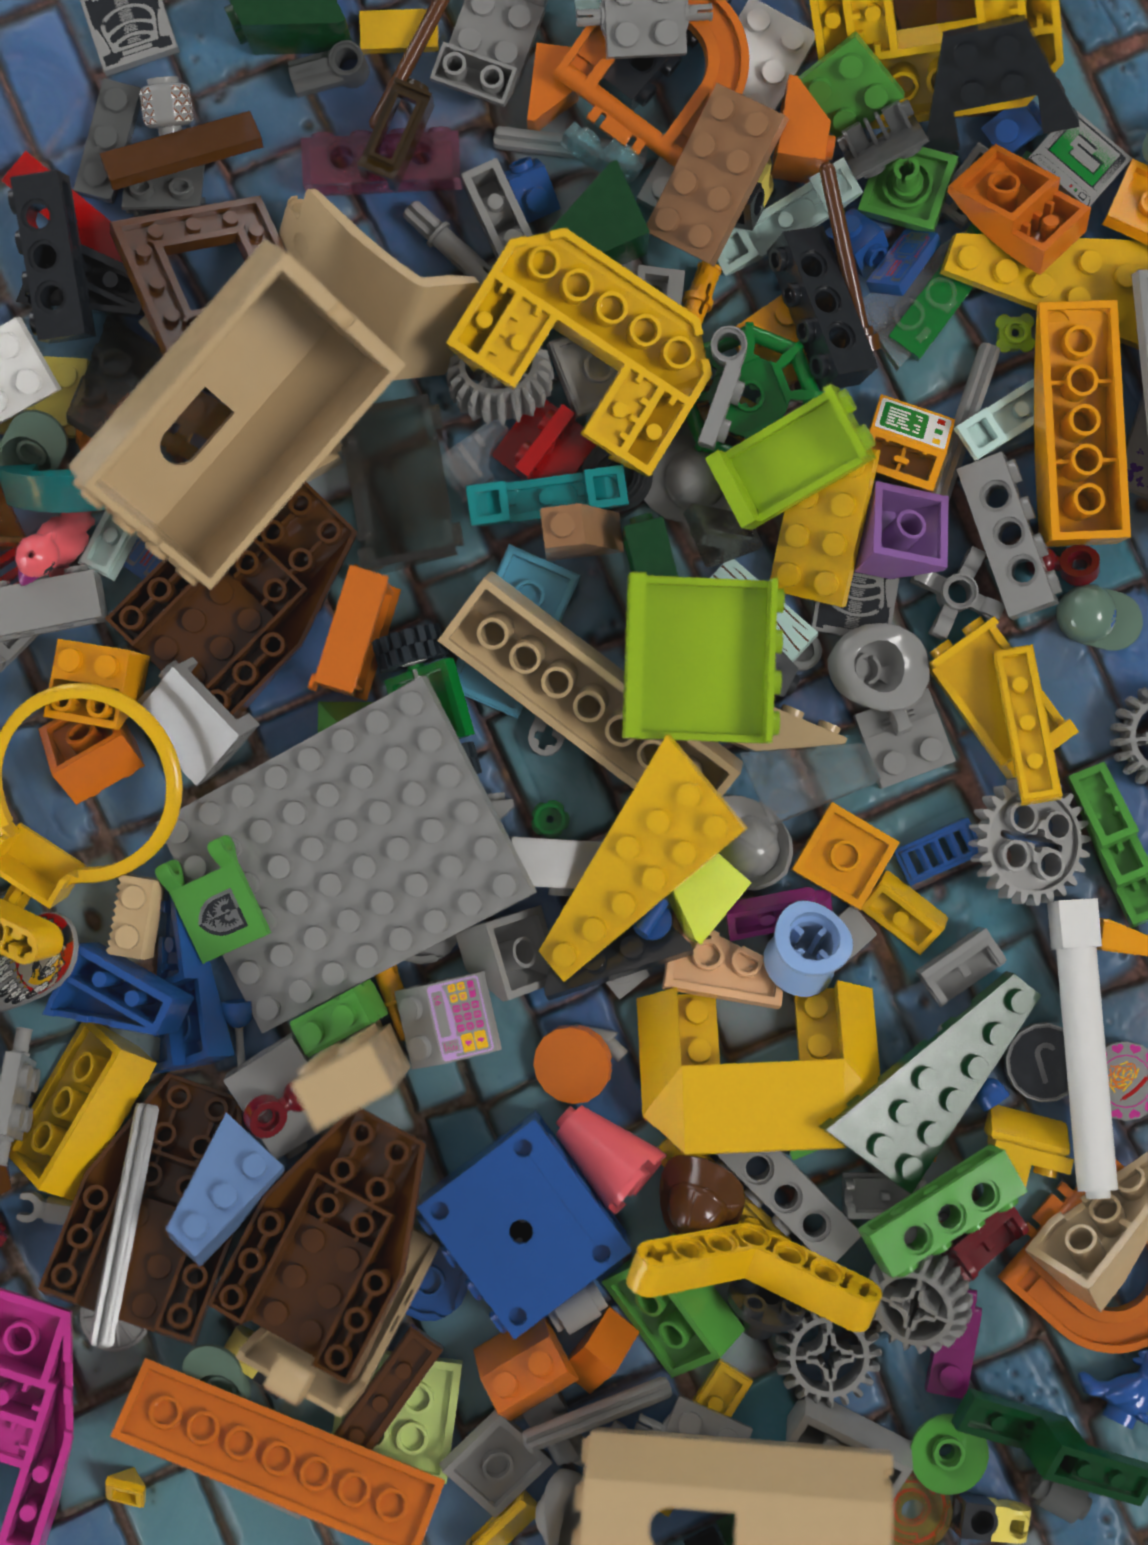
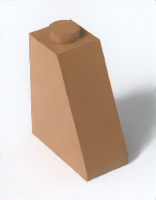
M581 503L540 508L547 561L624 552L619 512Z

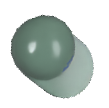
M27 410L19 413L11 421L0 442V466L37 464L39 471L57 470L68 448V438L63 426L53 416L39 410Z
M1096 584L1071 588L1061 597L1057 605L1056 619L1060 630L1069 639L1080 644L1108 651L1122 650L1133 644L1142 630L1143 616L1135 600L1124 593L1102 588Z
M202 1344L188 1352L183 1361L182 1373L250 1400L251 1383L247 1375L243 1373L241 1364L233 1353L215 1344Z

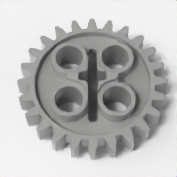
M1016 779L1006 780V786L993 787L995 796H983L982 798L987 809L974 810L975 815L981 820L980 824L969 825V829L978 833V839L969 841L968 845L978 847L979 853L970 858L971 862H982L983 864L977 872V876H990L986 888L999 889L998 898H1011L1012 904H1025L1026 902V905L1038 906L1040 902L1053 903L1054 896H1066L1065 886H1076L1078 884L1073 873H1085L1086 869L1079 863V859L1090 857V853L1082 849V844L1091 841V837L1081 835V829L1085 828L1089 823L1088 821H1078L1076 817L1082 811V806H1069L1074 796L1072 793L1062 794L1061 800L1021 806ZM1015 810L1018 812L1019 815L1018 824H1016L1014 821ZM1049 820H1051L1053 824L1052 833H1050L1048 828ZM1001 831L1012 836L1025 835V838L1031 841L1056 844L1059 850L1057 851L1046 846L1035 847V844L1027 841L1006 839L1001 836ZM1008 848L1010 849L1012 854L1010 864L1008 863L1006 858ZM1042 858H1044L1046 863V868L1044 872L1041 868Z

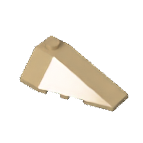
M1148 1152L1117 1172L1118 1189L1110 1191L1111 1198L1086 1199V1194L1081 1197L1082 1202L1065 1214H1062L1060 1211L1051 1217L1025 1249L1027 1254L1069 1293L1100 1313L1123 1285L1148 1241Z

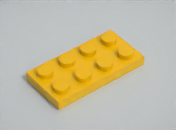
M871 448L876 456L874 460L784 511L770 579L778 578V589H784L785 594L838 607H846L881 450Z

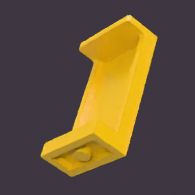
M979 616L961 629L965 635L955 644H952L947 639L929 652L933 657L929 661L930 674L1006 779L1016 778L993 660V651L1012 647L997 628L996 624L999 622L995 616L987 621H984ZM1042 690L1053 749L1055 750L1076 735L1079 730L1071 719H1063Z

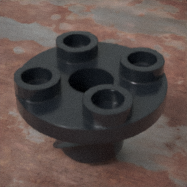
M747 1279L730 1281L727 1290L729 1304L739 1316V1321L745 1329L744 1333L753 1339L765 1340L772 1337L774 1333L779 1334L780 1332L796 1328L802 1322L807 1310Z

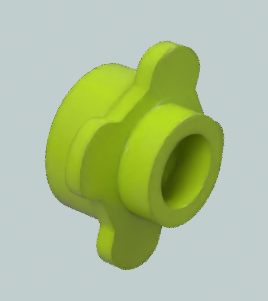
M1024 313L1020 317H1010L1007 314H1001L996 319L995 326L998 328L996 346L1000 348V352L1007 353L1021 350L1026 353L1034 348L1035 340L1031 335L1034 318L1030 314ZM1012 330H1017L1019 335L1013 336Z

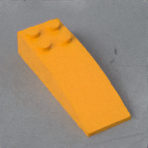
M1118 300L1039 302L1037 304L1034 364L1035 478L1038 533L1041 532L1047 547L1118 544L1131 537Z

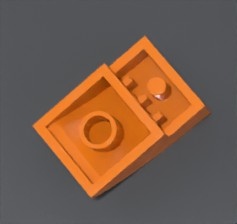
M994 144L948 186V194L986 237L1008 255L1039 275L1087 231L1091 207L1059 191L1060 177L997 144Z

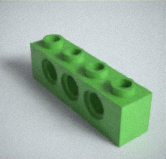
M989 1144L860 1226L857 1230L880 1270L892 1278L896 1276L904 1277L918 1268V1262L930 1254L932 1256L938 1255L949 1249L952 1245L951 1241L961 1234H970L984 1226L985 1219L995 1212H1005L1013 1208L1019 1202L1018 1198L1028 1191L1005 1150ZM982 1183L983 1194L980 1199L973 1202L972 1191L977 1184ZM949 1204L950 1215L948 1219L939 1223L938 1213L940 1209ZM916 1226L917 1236L915 1240L905 1244L904 1235L910 1227Z

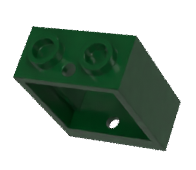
M646 513L630 518V524L624 526L622 534L630 571L647 573V576L678 577L663 516L653 518L652 513Z

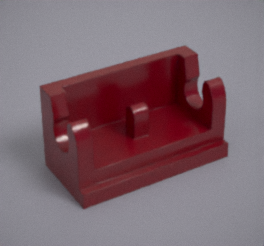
M1015 1207L1005 1212H995L985 1219L984 1226L970 1234L963 1233L952 1240L951 1247L941 1253L942 1257L948 1256L947 1264L950 1268L960 1266L961 1273L958 1279L969 1280L970 1282L978 1276V1272L1014 1240H1018L1021 1236L1026 1235L1029 1232V1228Z

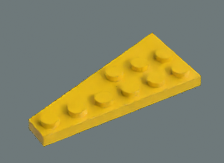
M956 233L952 236L940 271L941 275L1036 311L1039 302L1118 300L1120 343L1139 350L1132 274L1138 270H1148V245L1137 240L1079 238L1039 275L1008 255L984 234Z
M667 734L538 950L563 982L573 976L748 829L670 734Z

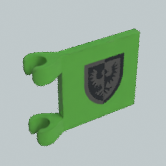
M228 835L209 842L207 847L212 858L221 867L220 869L187 884L184 881L182 867L176 859L159 865L155 869L158 880L169 892L202 964L272 933L237 860L234 842Z

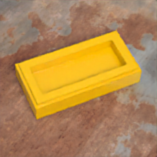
M427 9L359 11L360 48L363 54L405 53ZM438 25L423 52H439Z

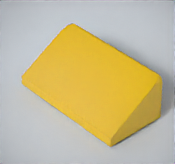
M888 870L878 879L861 909L919 955L941 934L948 921L946 914Z
M996 1105L988 1110L984 1132L991 1138L1064 1157L1069 1156L1070 1142L1068 1127L1065 1122L1001 1105Z
M524 1490L496 1518L492 1516L466 1541V1545H508L535 1519L537 1501Z

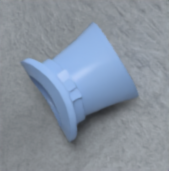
M812 901L794 902L781 913L775 927L774 937L767 943L764 950L763 961L767 974L775 985L791 995L800 997L817 995L829 986L833 979L834 971L841 968L851 956L853 950L852 936L844 922L823 905Z

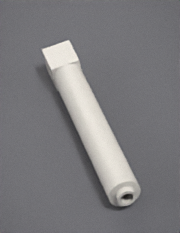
M1098 898L1058 900L1053 903H1047L1051 950H1056L1076 1185L1077 1191L1086 1193V1199L1111 1198L1110 1191L1118 1189L1097 957V947L1102 946Z

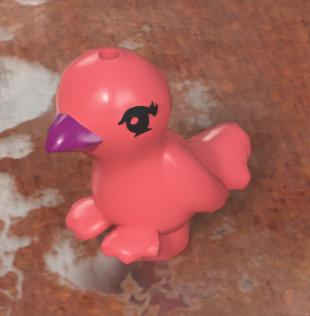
M92 511L60 513V516L51 517L47 522L43 523L36 534L22 539L17 546L15 554L21 586L32 583L39 577L49 574V577L64 575V569L69 568V564L74 562L88 545L89 535L87 531L95 525V518L91 515Z

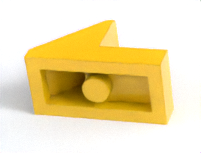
M988 1136V1145L992 1144L1005 1150L1025 1187L1031 1165L1034 1166V1173L1046 1177L1057 1178L1058 1172L1071 1175L1074 1159L1068 1155L1064 1157L993 1139Z

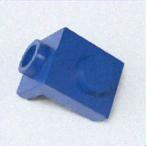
M1032 100L1025 107L1005 109L982 126L981 129L992 145L997 144L1012 153H1016L1037 135H1043L1040 108Z
M524 157L509 165L510 170L504 172L527 223H531L561 209L546 167L538 158L532 160L531 157Z
M851 207L845 213L857 273L864 278L877 268L890 250L883 228L854 207ZM830 226L825 232L830 245L836 248Z

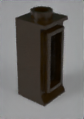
M395 77L393 80L394 84L366 148L357 162V167L362 178L368 180L370 174L373 173L387 179L389 189L397 192L434 109L432 92H429V88L422 82L411 78L404 81ZM403 99L415 104V107L391 160L377 153L399 103Z

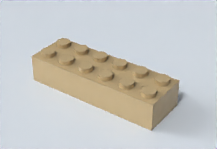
M378 1020L359 1030L354 1036L350 1037L351 1039L346 1041L344 1038L325 1048L298 1069L300 1077L291 1085L315 1131L393 1091L411 1068L408 1051L403 1041L399 1039L392 1022L383 1026L381 1021Z

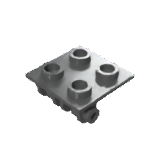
M898 99L881 109L889 126L888 129H885L878 112L873 113L882 131L877 135L874 134L867 118H863L871 136L870 139H867L859 121L841 130L842 135L838 136L836 140L842 152H844L843 155L856 180L862 177L871 178L878 175L885 169L886 164L899 157L900 159L912 157L922 149V145L929 142L927 135L913 115L914 111L908 99L901 103Z
M205 164L124 187L122 210H126L127 214H134V217L156 214V212L162 213L164 209L174 211L176 209L206 205L205 197H202Z

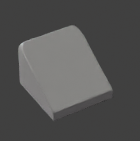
M848 906L837 916L844 922L852 936L853 950L849 957L850 960L877 933L858 910Z

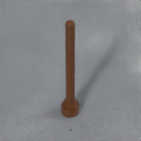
M432 0L369 120V125L372 129H374L391 91L394 78L396 77L404 81L410 78L450 0Z
M824 162L819 168L840 270L872 351L882 348L879 333L874 332L873 325L869 326L836 170L831 162Z

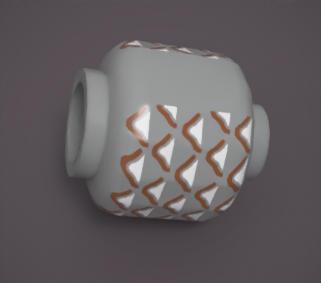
M178 76L147 79L148 85L141 88L139 93L144 125L148 128L158 129L159 136L180 131L182 126L189 125L194 118L189 86L179 82Z

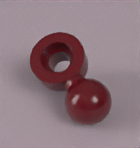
M1074 545L1064 550L1061 556H1057L1053 550L1047 547L1049 555L1043 557L1047 571H1060L1061 577L1067 583L1083 586L1092 583L1100 573V557L1092 547ZM1026 562L1028 571L1034 576L1035 567L1033 563Z
M294 1081L285 1086L282 1097L279 1099L272 1095L264 1094L255 1097L248 1103L244 1110L243 1120L256 1137L270 1138L275 1136L285 1126L287 1112L290 1110L293 1112L305 1111L291 1085Z

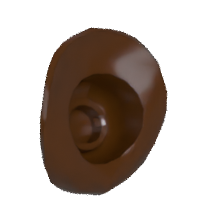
M677 1155L667 1161L661 1174L659 1193L663 1221L670 1234L680 1235L738 1224L744 1210L745 1196L742 1183L731 1171L706 1158Z

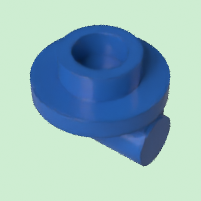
M663 899L632 925L635 932L646 940H657L664 937L672 925L671 912L667 907L669 903Z

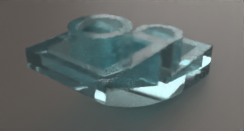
M574 122L564 132L560 145L582 163L598 172H602L610 162L618 160L626 180L633 183L643 168V165L639 162L640 157L637 152L628 144L621 145L615 138L603 149L600 146L601 141L598 136L588 127L581 128Z

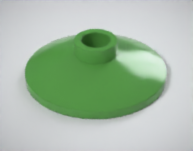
M953 1413L940 1414L928 1419L918 1428L910 1445L915 1476L927 1489L942 1495L960 1494L976 1485L985 1473L989 1459L987 1440L957 1431L951 1423L954 1416ZM944 1444H950V1453L941 1456L939 1454L940 1448Z

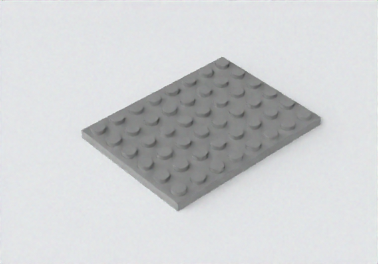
M421 676L184 806L180 809L176 825L166 841L174 860L179 861L182 867L186 884L221 868L208 851L209 842L224 835L230 836L234 842L237 860L272 933L224 954L223 957L245 1001H251L252 1015L261 1033L292 1019L537 892L427 676Z

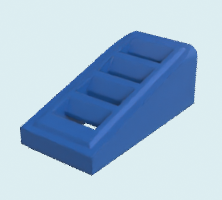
M968 817L956 820L895 850L894 856L909 886L969 861L971 857L979 853L978 847L968 845L969 841L978 839L976 832L969 829V825L972 824ZM958 830L968 848L964 852L961 851L953 834ZM942 837L945 838L953 855L949 859L946 858L938 841ZM924 845H930L938 864L931 865L923 848ZM913 850H915L924 871L917 873L908 855Z

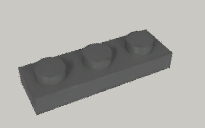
M103 78L73 189L80 196L115 204L118 189L112 190L99 153L131 144L141 106L140 87Z

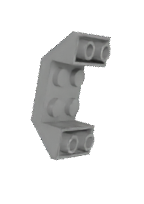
M464 0L449 43H442L430 76V81L505 107L519 85L543 20L548 0Z

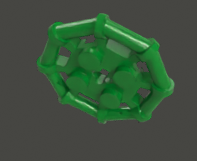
M746 322V326L739 328L747 338V354L741 368L739 381L745 382V386H749L751 391L759 390L761 396L756 398V405L753 407H749L747 403L740 404V402L738 406L730 404L725 418L732 421L729 432L745 440L784 417L790 401L802 403L801 406L824 393L819 390L817 382L811 374L808 360L803 351L805 346L800 341L796 343L756 327L754 322ZM725 338L720 341L717 348L720 353L740 346V344L734 338ZM711 341L704 343L706 357L707 359L709 358L710 366L716 370L715 378L708 392H701L687 415L686 422L695 441L694 448L698 452L704 451L712 454L717 450L726 452L733 446L717 442L713 451L698 444L704 421L697 404L708 402L711 407L724 371V367L719 366L714 361L711 354ZM755 343L778 352L782 356L776 363L764 360L754 354ZM790 364L794 368L802 388L801 390L791 391L782 370Z

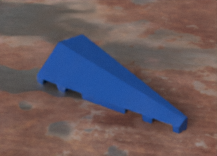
M168 892V899L161 901L160 912L167 914L166 936L159 937L157 976L194 996V999L178 1033L154 1035V1037L160 1038L159 1060L155 1061L157 1065L152 1071L153 1074L210 1065L235 1056L210 961L202 964Z

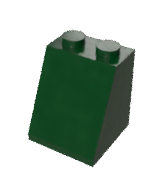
M229 0L230 4L224 7L240 45L248 42L254 55L318 54L331 50L340 41H352L346 19L337 0Z
M618 160L610 162L549 230L567 228L620 265L645 256L648 251L650 231Z

